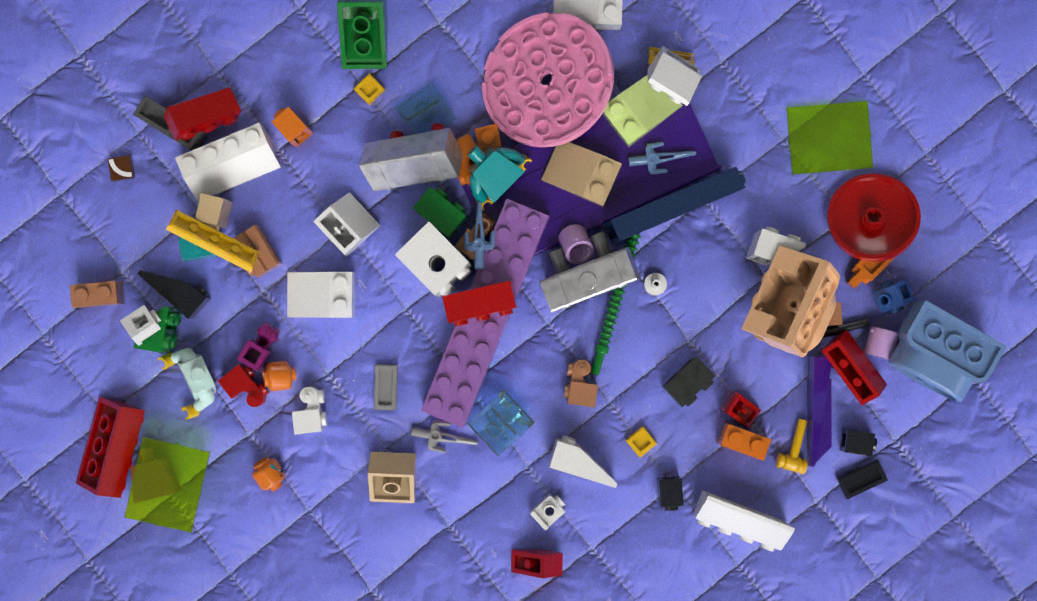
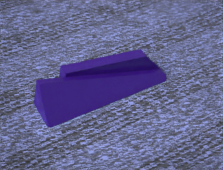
M809 356V379H807V461L810 467H814L816 462L832 447L831 379H829L831 363L826 356Z

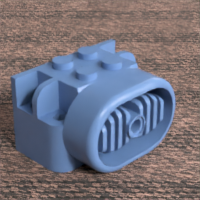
M926 300L910 302L908 305L912 308L908 316L901 322L902 326L898 332L899 343L889 359V364L899 372L936 393L957 402L963 401L973 382L980 383L989 379L1007 346Z

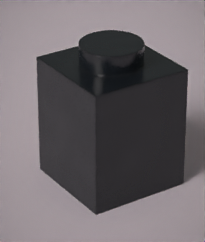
M843 428L840 451L872 456L873 451L875 452L877 448V438H875L874 433Z
M680 476L657 478L660 507H665V511L678 510V506H684L682 478Z

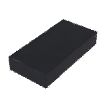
M877 459L836 478L845 499L852 498L888 481Z

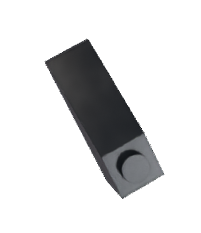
M143 270L137 273L188 319H193L211 299L206 295L208 291L199 283L195 285Z

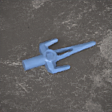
M664 142L650 143L646 146V155L628 158L629 167L647 164L651 175L667 173V169H656L657 164L694 156L696 151L656 153L653 148L663 146ZM673 155L670 158L659 159L660 156Z
M478 201L474 241L469 243L468 233L465 232L464 249L469 252L475 251V269H484V251H490L494 248L495 232L491 231L490 241H485L482 205ZM479 224H480V232H481V237H480V238H478V225H479Z

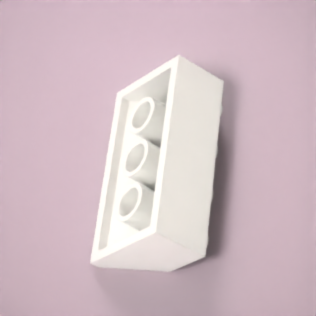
M260 123L175 157L183 179L197 202L200 200L201 193L214 196L281 168L267 132Z
M703 490L693 513V516L698 519L697 523L710 528L712 524L719 527L718 531L730 536L732 532L740 535L739 539L751 544L753 540L762 543L760 547L772 552L774 549L782 550L795 530L786 521Z

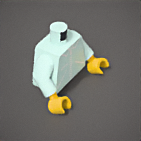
M185 348L174 353H167L157 359L164 362L163 370L177 363L195 400L193 404L184 406L181 411L187 410L188 412L186 420L199 416L200 411L213 403L216 387L200 354H195L192 349Z

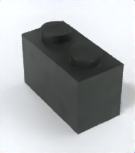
M693 356L662 387L681 407L685 404L688 407L698 398L696 394L701 389L706 391L714 383L712 379L715 375L697 356Z

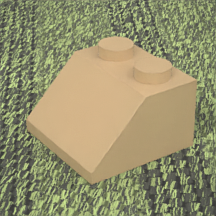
M370 452L368 467L370 502L415 503L416 454Z

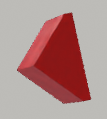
M731 391L720 407L721 411L748 429L761 412L758 407L735 391Z

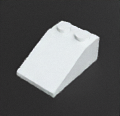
M554 0L553 14H571L597 30H620L622 26L623 0Z
M287 272V317L355 318V273Z
M562 435V439L556 438L549 460L550 468L614 488L617 487L615 479L577 444L574 438Z

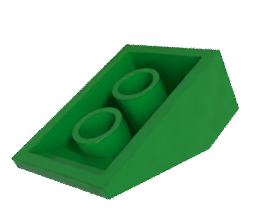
M338 0L337 9L342 69H387V1Z

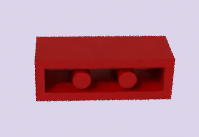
M229 87L167 107L164 119L175 141L182 138L183 140H188L197 133L203 131L204 133H209L218 126H230L236 123L241 109Z
M512 281L442 296L448 324L454 323L455 327L468 324L467 319L475 317L477 322L491 319L490 314L499 312L500 316L513 314V309L518 308Z
M848 330L829 340L821 350L861 405L880 396L887 386V383Z

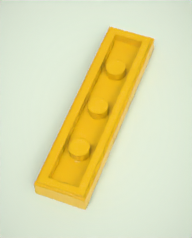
M177 209L166 230L249 272L253 269L260 253Z

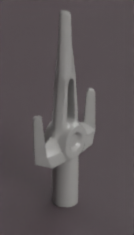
M434 420L431 424V430L417 427L412 428L411 436L429 439L428 447L432 451L446 452V449L436 446L437 442L478 445L476 440L441 431L439 426L451 425V423L446 421ZM444 435L456 438V440L442 438V436Z

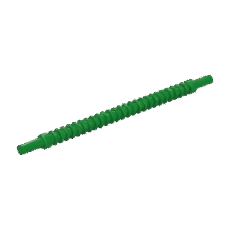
M639 234L626 239L628 244L624 245L625 248H630L633 257L636 256L634 251L638 250L636 245L639 244L638 238H641ZM627 286L612 290L614 291L610 295L612 300L608 301L610 306L606 308L608 313H605L607 317L603 319L605 324L601 326L603 331L599 332L601 338H598L599 343L595 346L596 355L591 374L599 376L604 356L609 351L608 343H611L609 338L613 337L611 331L615 330L613 325H616L614 320L618 318L616 313L620 312L618 307L622 306L620 300H623L621 296L625 294L623 289Z

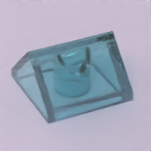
M432 82L394 106L412 135L430 132L432 125L435 123H440L447 127L456 121L453 113Z

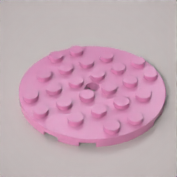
M546 12L521 20L499 38L500 42L494 51L490 52L485 63L482 95L490 118L502 132L524 145L553 147L576 139L596 123L610 100L614 84V65L606 42L590 24L571 14H549ZM551 74L552 80L549 83L550 85H543L542 80L544 76Z

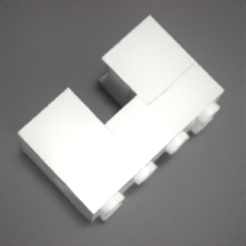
M430 222L420 229L395 254L438 297L449 295L455 289L453 284L458 279L463 281L471 273L469 269L472 265ZM444 259V269L440 272H435L434 265L436 261Z

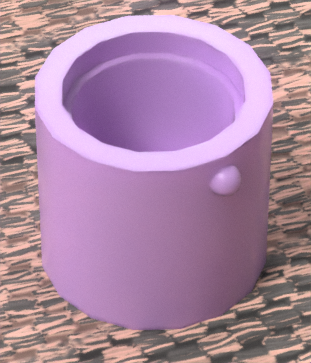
M577 224L570 225L560 232L559 243L570 263L582 264L592 257L594 247L584 227Z
M871 326L864 353L889 360L897 346L898 333Z

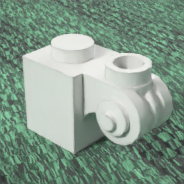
M312 386L306 387L300 392L301 401L307 403L306 409L292 412L294 435L320 432L325 430L324 426L328 424L327 414L322 411L321 403H325L324 391L317 390V388Z

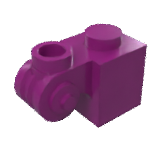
M268 322L258 327V337L256 340H248L237 360L255 371H260L272 353V350H270L271 345L279 340L280 330L270 326Z

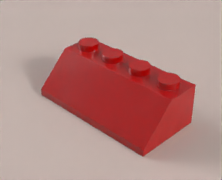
M99 396L76 479L77 485L97 496L121 498L126 487V478L132 465L134 448L138 443L140 426L144 421L145 410L131 404Z

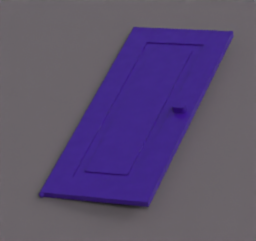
M681 103L683 105L681 108L629 148L602 114L589 130L570 141V143L622 163L604 207L541 180L556 146L532 147L520 143L509 149L525 154L532 162L527 161L524 164V168H526L524 173L492 205L489 202L483 205L485 210L482 211V214L486 213L492 220L498 221L506 199H509L548 215L550 218L534 255L536 256L559 245V234L567 226L581 225L587 232L720 170L722 165L717 163L690 103L687 106ZM664 142L663 146L653 148L656 153L696 151L694 156L657 164L656 169H667V173L651 175L647 164L629 167L628 161L629 157L646 155L645 149L647 144ZM673 155L660 156L659 159L670 158ZM465 184L462 187L476 215V199L472 195L471 186ZM490 234L486 235L488 242L490 241Z

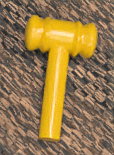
M798 419L790 454H778L776 458L777 468L782 467L783 470L799 472L802 475L806 472L808 461L798 458L807 425L806 420Z

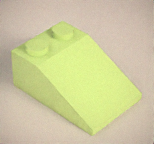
M648 75L612 99L602 113L628 148L683 106L673 102L664 91L657 92L651 88L648 82Z

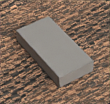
M375 364L374 410H397L398 365Z

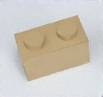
M201 193L195 219L218 231L220 227L227 228L233 202Z

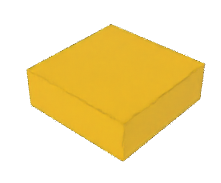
M370 73L353 88L369 106L386 91Z
M643 426L625 439L639 458L657 444Z

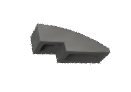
M144 96L133 115L174 140L164 119L166 108ZM200 132L191 139L183 140L182 138L176 140V142L192 151L202 146L208 134Z

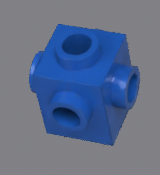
M892 279L879 284L880 288L873 292L875 303L881 313L889 310L891 314L904 309V305L915 300L906 279L895 283Z

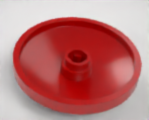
M864 174L846 181L831 198L827 213L828 229L837 246L848 255L869 262L886 261L902 254L914 242L921 223L920 206L913 192L901 181L883 174Z

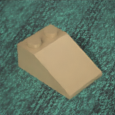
M567 142L555 147L541 180L604 207L622 163Z

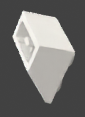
M662 46L648 67L649 85L657 92L664 91L667 93L669 98L677 104L683 103L687 106L690 103L702 77L701 69Z
M350 192L330 205L313 221L346 256L351 254L381 226Z
M762 228L754 233L746 259L768 266L772 263L779 245L799 251L805 248L806 243L801 242V238L795 235L788 234L787 237L783 236L775 228Z

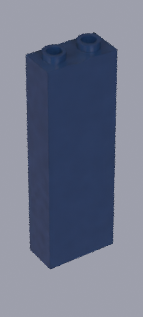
M734 167L616 217L603 225L613 245L746 188L744 185L746 182L745 177L741 171H738L737 167Z

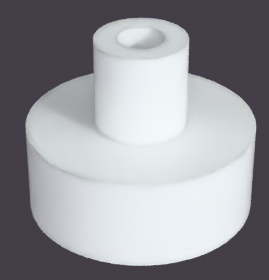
M652 273L645 278L644 289L650 295H660L666 290L667 281L662 274Z

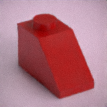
M511 550L512 573L543 579L562 576L563 553L550 550Z

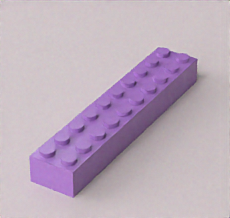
M506 199L494 228L495 246L492 250L485 251L484 269L477 270L470 290L512 281L515 299L517 300L550 217ZM499 312L490 314L491 319L478 322L475 317L467 319L468 324L454 327L421 409L422 412L461 428L466 426L511 314L500 316Z

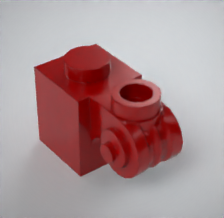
M243 363L235 366L217 381L231 399L236 398L242 392H247L246 401L251 407L263 405L267 394L270 393L262 382L257 383V380L254 378L256 374L253 369L247 365L245 366Z

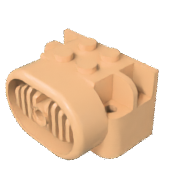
M779 245L768 271L762 277V285L758 293L753 296L751 309L741 329L752 333L757 339L768 343L772 347L802 358L805 357L808 351L820 343L836 308L835 292L840 280L839 273L829 261Z

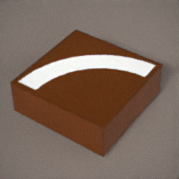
M132 156L107 159L112 182L135 178Z

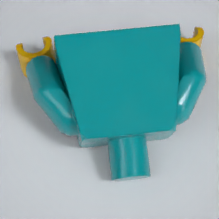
M476 145L468 152L467 156L474 162L469 169L471 172L469 178L471 191L476 199V203L478 201L481 202L482 211L485 210L483 208L485 203L489 202L492 205L526 170L524 164L527 161L532 162L529 157L516 150L503 147L496 150L491 147L484 153Z

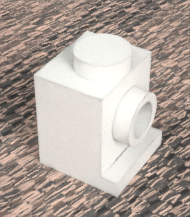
M145 305L120 320L138 346L143 344V340L161 329L158 325L161 319L154 309L149 311Z
M549 493L530 510V514L546 531L566 512L563 508L566 504L558 495L553 497ZM546 508H553L554 513L547 515L545 513Z

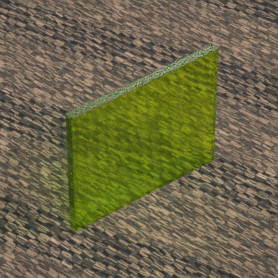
M868 101L786 108L792 175L873 168L872 133L870 132Z
M143 437L124 518L191 533L210 452L179 445V443Z

